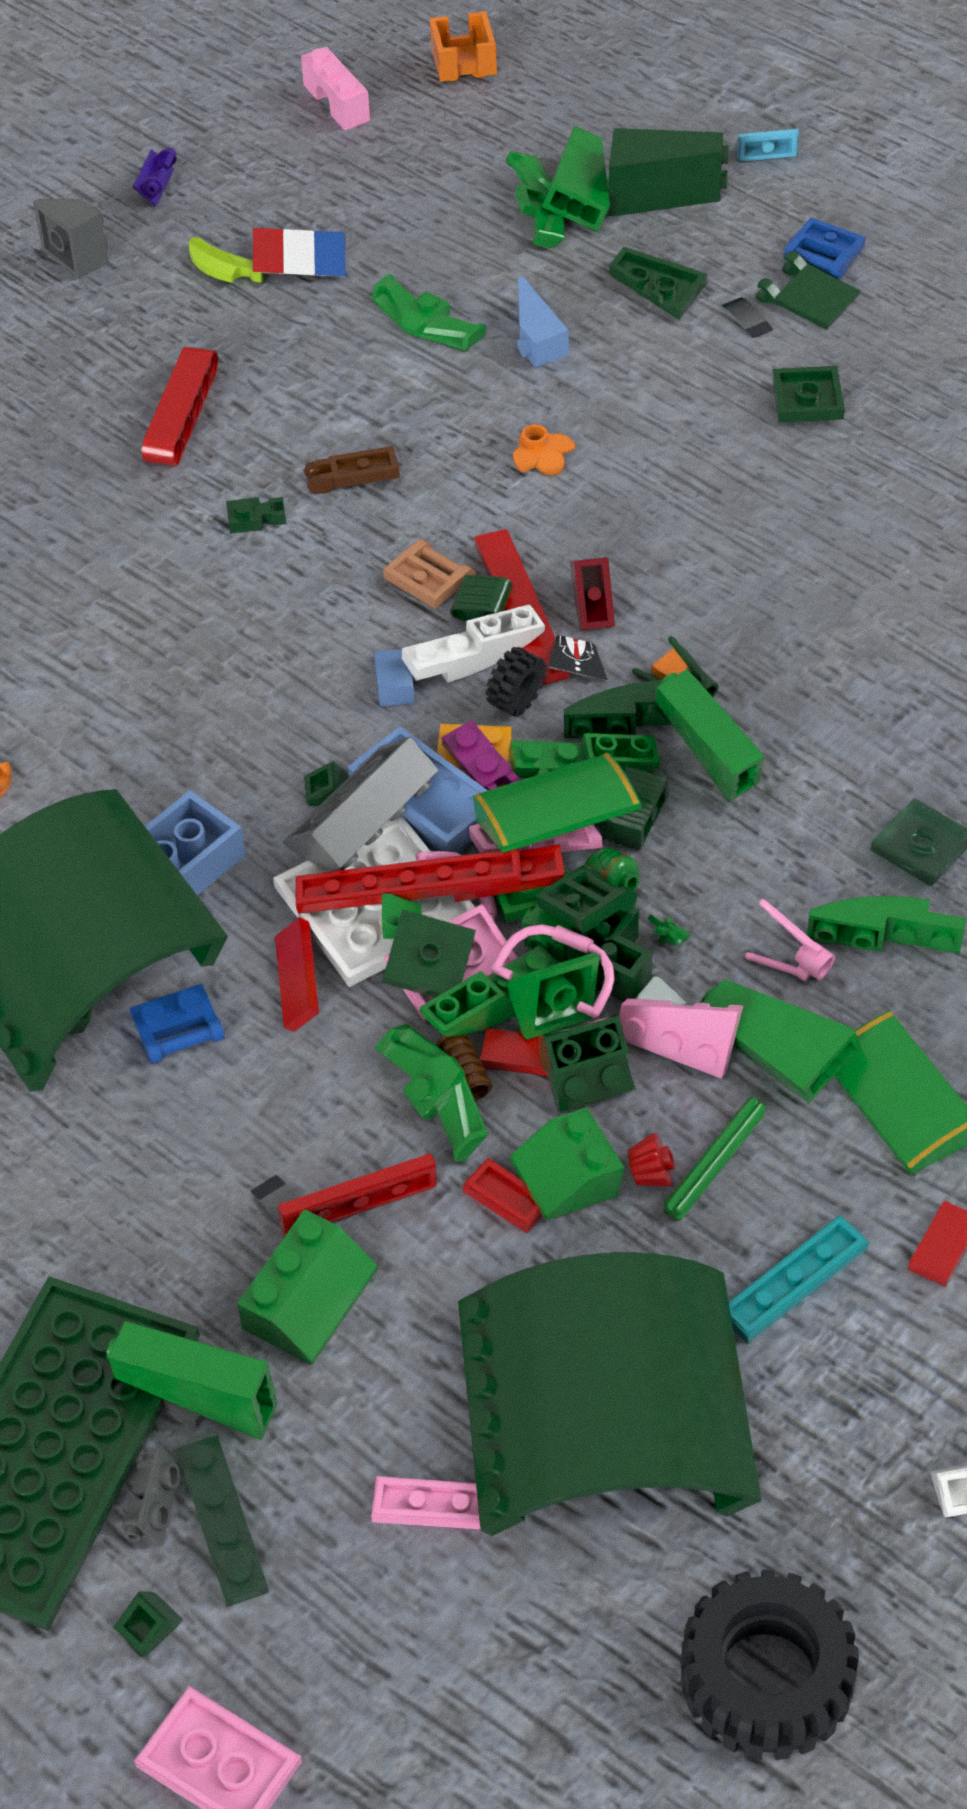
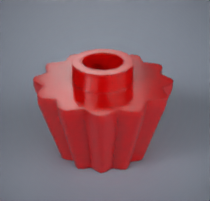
M658 1133L649 1135L627 1150L631 1173L637 1186H672L670 1170L675 1169L674 1158L669 1145L663 1147Z

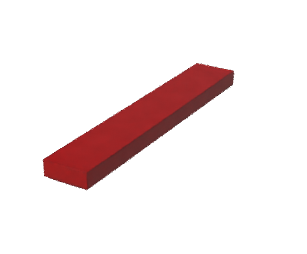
M503 529L475 536V546L488 576L504 577L513 584L504 611L530 604L545 625V631L522 648L545 661L544 664L547 667L544 671L546 678L541 680V683L545 685L569 679L570 672L548 667L555 636L508 530Z
M518 848L505 853L493 851L295 876L296 909L298 914L382 904V893L392 894L406 900L522 887L521 857Z

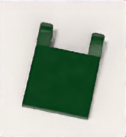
M790 251L784 256V260L788 262L783 265L782 271L787 275L796 276L781 291L771 280L767 278L762 279L757 284L760 290L756 293V299L763 303H775L827 330L860 295V290L807 264L798 253Z

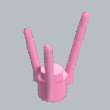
M765 899L760 900V906L803 944L795 956V961L799 963V967L750 952L745 954V959L795 975L804 982H807L810 976L821 980L832 967L835 955L811 940Z

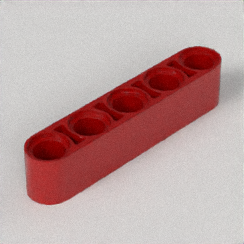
M183 347L145 434L142 445L143 461L177 466L180 463L217 373L218 353L216 350Z

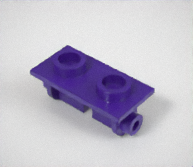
M166 148L157 154L151 149L132 186L155 207L173 173L174 168L172 166L177 160L176 152L172 148Z

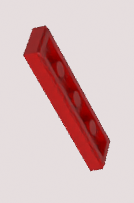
M429 1153L279 1204V1220L284 1237L304 1209L333 1223L435 1188L437 1186L436 1162L432 1154Z

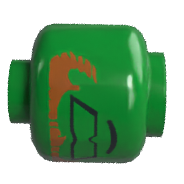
M603 848L591 854L584 864L594 869L599 877L618 887L626 886L636 891L639 885V867L637 862L630 856L613 848Z

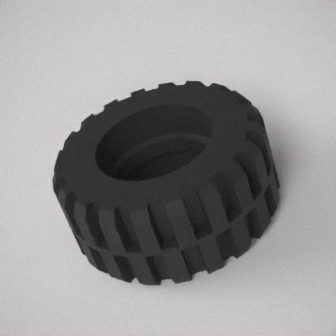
M763 1569L760 1577L751 1578L749 1571L736 1574L734 1584L729 1585L727 1581L723 1580L713 1586L712 1597L702 1596L695 1605L694 1616L688 1617L681 1651L682 1692L688 1695L687 1706L694 1718L702 1717L701 1728L711 1738H714L718 1733L723 1736L722 1746L734 1753L740 1746L749 1749L748 1757L762 1760L763 1752H774L775 1760L789 1759L791 1749L798 1748L799 1752L803 1755L815 1749L818 1737L821 1741H827L836 1732L837 1722H843L849 1711L859 1662L858 1647L854 1645L856 1634L850 1621H842L844 1610L834 1599L829 1602L824 1600L826 1590L816 1583H812L810 1587L801 1584L802 1576L789 1572L787 1578L775 1577V1570ZM761 1634L775 1635L791 1641L804 1652L812 1665V1674L802 1686L793 1691L775 1695L763 1694L748 1689L738 1682L729 1672L725 1664V1656L736 1643L747 1637Z

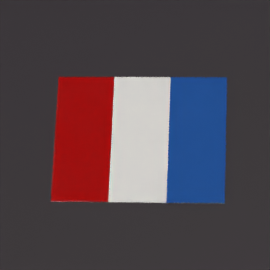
M253 228V272L346 277L344 232Z

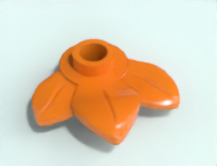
M528 425L522 430L518 438L519 447L513 452V461L515 467L520 472H527L536 467L543 474L557 475L565 467L563 454L573 451L576 445L571 438L564 434H549L547 429L541 425Z

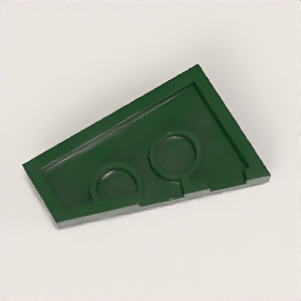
M623 247L609 264V274L678 320L681 319L707 284V273L627 247Z

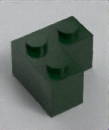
M633 907L629 911H617L600 922L597 927L585 933L580 930L576 932L594 940L593 944L605 951L613 964L615 978L610 995L623 1002L627 998L635 999L652 978L653 951L635 943L639 936V909ZM566 945V961L588 955ZM599 961L596 988L602 990L605 976L604 968Z

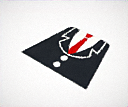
M561 635L556 636L548 667L608 681L595 644Z

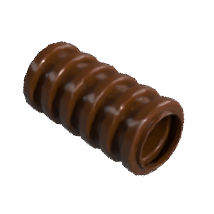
M468 1034L441 1036L435 1046L457 1060L465 1071V1078L474 1100H481L491 1091L492 1082L488 1078L482 1062L478 1059V1054L474 1050Z

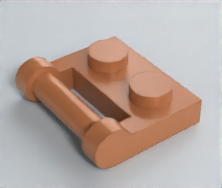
M419 539L383 569L384 579L430 607L437 609L459 589L463 576L475 575V570L466 564L461 566L433 550L430 543Z

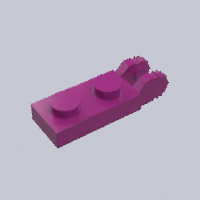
M473 720L468 721L442 737V745L464 773L485 789L491 790L498 788L503 783L507 785L520 781L512 768Z

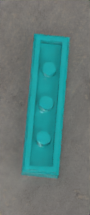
M841 1215L837 1216L729 1301L733 1330L748 1344L866 1251L869 1241Z

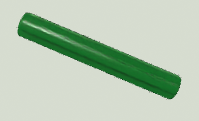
M754 1097L748 1098L664 1202L663 1211L667 1216L678 1221L686 1215L763 1118L766 1108L763 1102L758 1101Z

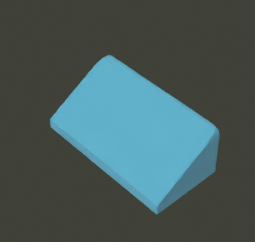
M798 129L738 134L735 144L737 160L742 162L795 157L798 150L799 131Z

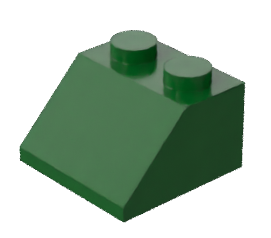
M587 1107L550 1119L510 1155L512 1165L526 1184L531 1197L539 1206L546 1221L617 1197L625 1168Z

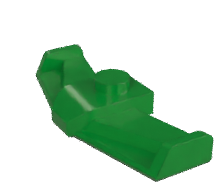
M510 151L506 158V163L508 166L513 167L523 183H519L514 192L520 211L523 214L534 217L533 244L554 248L564 240V217L542 207L552 180L537 156Z
M392 274L386 275L374 286L371 299L401 327L402 331L413 337H420L467 351L486 335V325L479 323L475 325L449 317L450 303L425 291L415 299L394 279Z
M404 1024L391 1028L375 1046V1050L412 1077L411 1081L402 1091L422 1118L432 1120L437 1113L439 1114L452 1146V1154L455 1161L465 1162L489 1135L465 1078V1071L454 1057L448 1056L410 1025Z

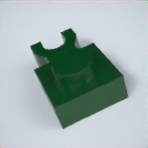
M259 497L226 501L230 534L263 530L264 523L273 525L286 524L283 497L273 498L264 503H260Z

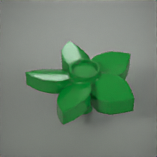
M652 914L648 917V920L656 926L653 933L661 935L658 939L660 944L664 945L668 941L679 946L681 942L688 940L691 935L684 928L674 924L671 917H666L664 922Z

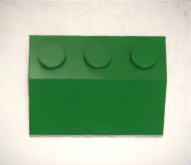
M304 1209L237 1303L241 1327L246 1332L313 1365L378 1270L377 1264L340 1226Z

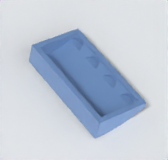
M401 726L347 767L350 776L380 746L411 737L438 771L429 779L432 784L424 793L418 797L412 796L405 803L408 808L402 816L420 839L436 851L460 853L472 841L469 835V826L478 824L472 795L488 790Z

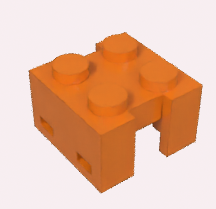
M486 11L468 13V34L450 36L448 16L429 18L431 51L440 82H454L459 80L462 75L470 74L477 78L497 75L496 43Z

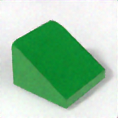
M382 893L383 939H394L402 909L422 915L421 904L392 894Z

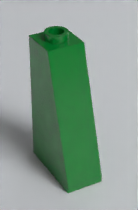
M574 125L563 149L542 207L598 232L610 207L602 138Z
M688 669L678 675L671 673L664 677L657 687L656 703L727 801L731 802L757 786L760 781L764 760L760 750Z
M726 979L717 987L710 988L701 1000V1003H710V1007L728 1008L729 1005H743L734 1045L808 1104L861 1047L856 1031L852 1028Z
M127 1321L124 1322L119 1335H114L109 1342L107 1359L110 1362L115 1379L253 1438L262 1440L278 1404L268 1362Z

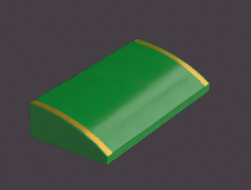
M610 753L472 795L477 822L502 853L641 809V802L632 784Z
M888 1010L854 1030L861 1047L834 1077L911 1175L966 1147V1104L892 1012Z

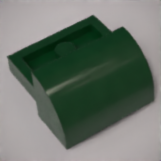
M615 1014L540 1037L539 1051L543 1070L548 1074L558 1111L563 1112L635 1090L626 1057L629 1051L619 1015Z

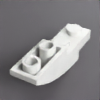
M529 604L468 620L465 632L402 648V660L416 681L442 674L448 683L496 664L500 658L504 659V653L507 650L511 652L513 647H525L545 631V625Z

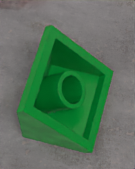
M596 952L529 972L505 983L522 1035L527 1040L592 1020L591 1016L577 1011V1006L581 1001L593 1007L600 958Z

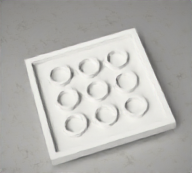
M401 815L394 821H387L381 827L383 830L382 835L368 846L364 844L356 852L359 856L358 859L345 870L416 861L417 853L431 851ZM306 861L273 877L276 890L297 918L300 917L309 921L311 937L349 987L386 969L385 955L390 953L394 939H383L382 904L301 914L297 912L295 876L341 870L340 868L324 871L310 861ZM453 895L409 900L421 904L422 915L446 922L475 908L470 900L455 902Z

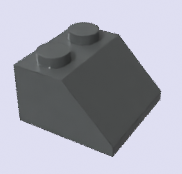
M37 199L33 201L43 252L79 279L108 263L106 250L108 244L104 237L102 226L104 220L97 208L90 206L82 199Z

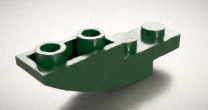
M661 680L611 688L588 696L564 709V738L583 739L584 733L636 735V726L672 725L656 703V691Z

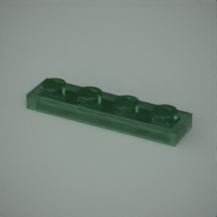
M218 1435L176 1448L226 1607L269 1593L268 1585Z

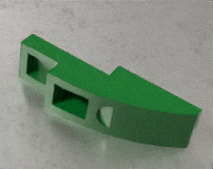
M584 733L581 743L511 740L508 749L511 768L520 778L535 776L541 767H546V769L552 771L606 753H610L623 771H625L626 766L648 772L658 768L660 764L655 737L651 735Z
M899 896L861 897L832 902L810 909L807 936L812 940H818L822 943L841 944L861 950L882 952L884 940L902 945L910 944L933 948L943 952L960 953L966 918L928 912L930 904L928 899Z
M539 945L505 965L504 968L514 972L510 980L512 981L529 972L559 963ZM479 971L420 1007V1013L443 1036H459L474 1033L516 1016L505 984L509 980L494 973L486 976L482 971Z

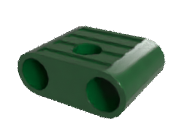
M465 575L462 578L450 614L458 620L468 621L502 612L507 604L513 584L504 577Z

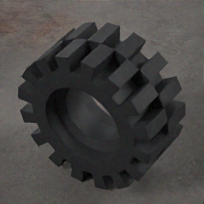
M520 647L511 648V652L507 650L504 653V659L500 658L497 661V669L493 668L491 672L493 675L492 679H488L487 686L489 688L485 693L488 696L486 698L487 702L511 716L517 717L518 714L522 715L525 712V708L529 709L532 706V699H537L538 694L536 693L538 689L543 687L541 680L546 678L544 671L547 669L546 664H544L545 661Z

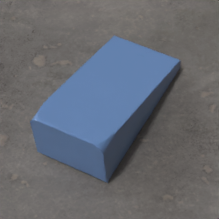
M402 649L374 652L380 707L414 704L413 678L402 660Z

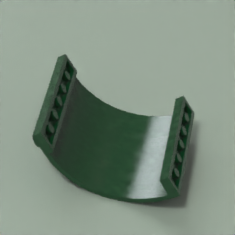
M117 789L94 791L61 800L27 816L0 834V1048L29 1091L44 1089L57 1062L54 1055L63 1040L77 1022L111 990L144 968L188 949L200 966H213L228 938V935Z
M611 1252L588 1254L550 1261L520 1270L490 1283L458 1301L481 1532L494 1536L525 1521V1515L550 1505L578 1497L627 1489L687 1488L711 1491L714 1494L716 1512L726 1517L762 1501L724 1272L693 1260L655 1253Z

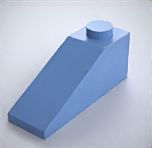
M524 277L518 278L520 339H518L517 345L520 354L524 358L527 357L535 368L568 356L569 330Z

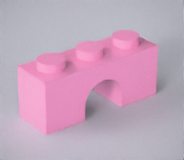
M327 46L315 49L301 56L304 86L317 100L328 97L331 116L344 130L370 121L368 91Z

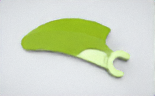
M192 237L189 240L190 258L207 275L227 282H234L240 277H250L254 282H263V273L253 272V260L217 249L198 237Z

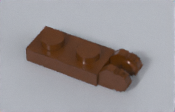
M393 446L328 456L327 459L308 462L305 469H303L304 474L309 479L307 487L314 494L329 493L333 488L400 478L399 466Z

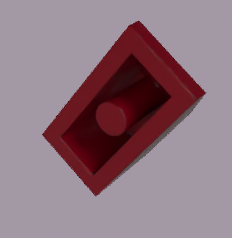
M608 557L570 561L573 596L580 630L615 627Z

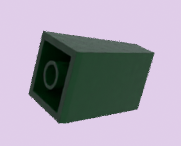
M614 128L609 161V216L719 202L721 189H727L728 170H722V164H728L729 145H723L724 132Z

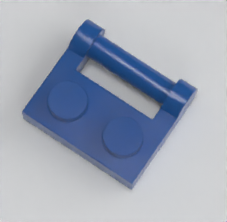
M810 217L789 241L783 256L790 251H794L807 264L830 272L831 276L841 279L847 267L865 247L866 237ZM803 247L808 248V249H810V250H812V251H816V252L821 253V254H824V255H826V256L835 258L836 260L834 261V260H832V259L826 258V257H824V256L818 255V254H816V253L807 251V250L802 249V248H803Z
M202 983L129 1008L131 1018L151 1064L163 1061V1056L209 1040L215 1043L225 1039L220 1020L214 1012ZM202 1025H206V1026H203V1027H200V1028H197V1029H194V1030L185 1032V1031H187V1030H190V1029H193V1028H196V1027H199V1026H202ZM182 1033V1034H180V1035H177V1036H174V1037H171V1038H168V1039H165V1040H162V1041L157 1042L158 1040H161V1039H164V1038H167V1037H170V1036H173V1035Z

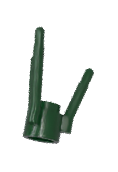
M670 636L668 638L669 643L690 668V673L714 697L718 691V684L701 669L688 651L673 636ZM638 668L632 669L634 675L645 681L661 680Z

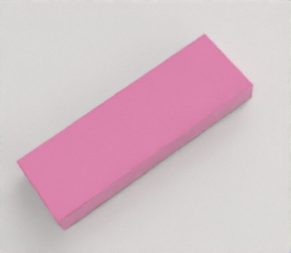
M376 1476L371 1515L372 1522L480 1529L476 1483Z

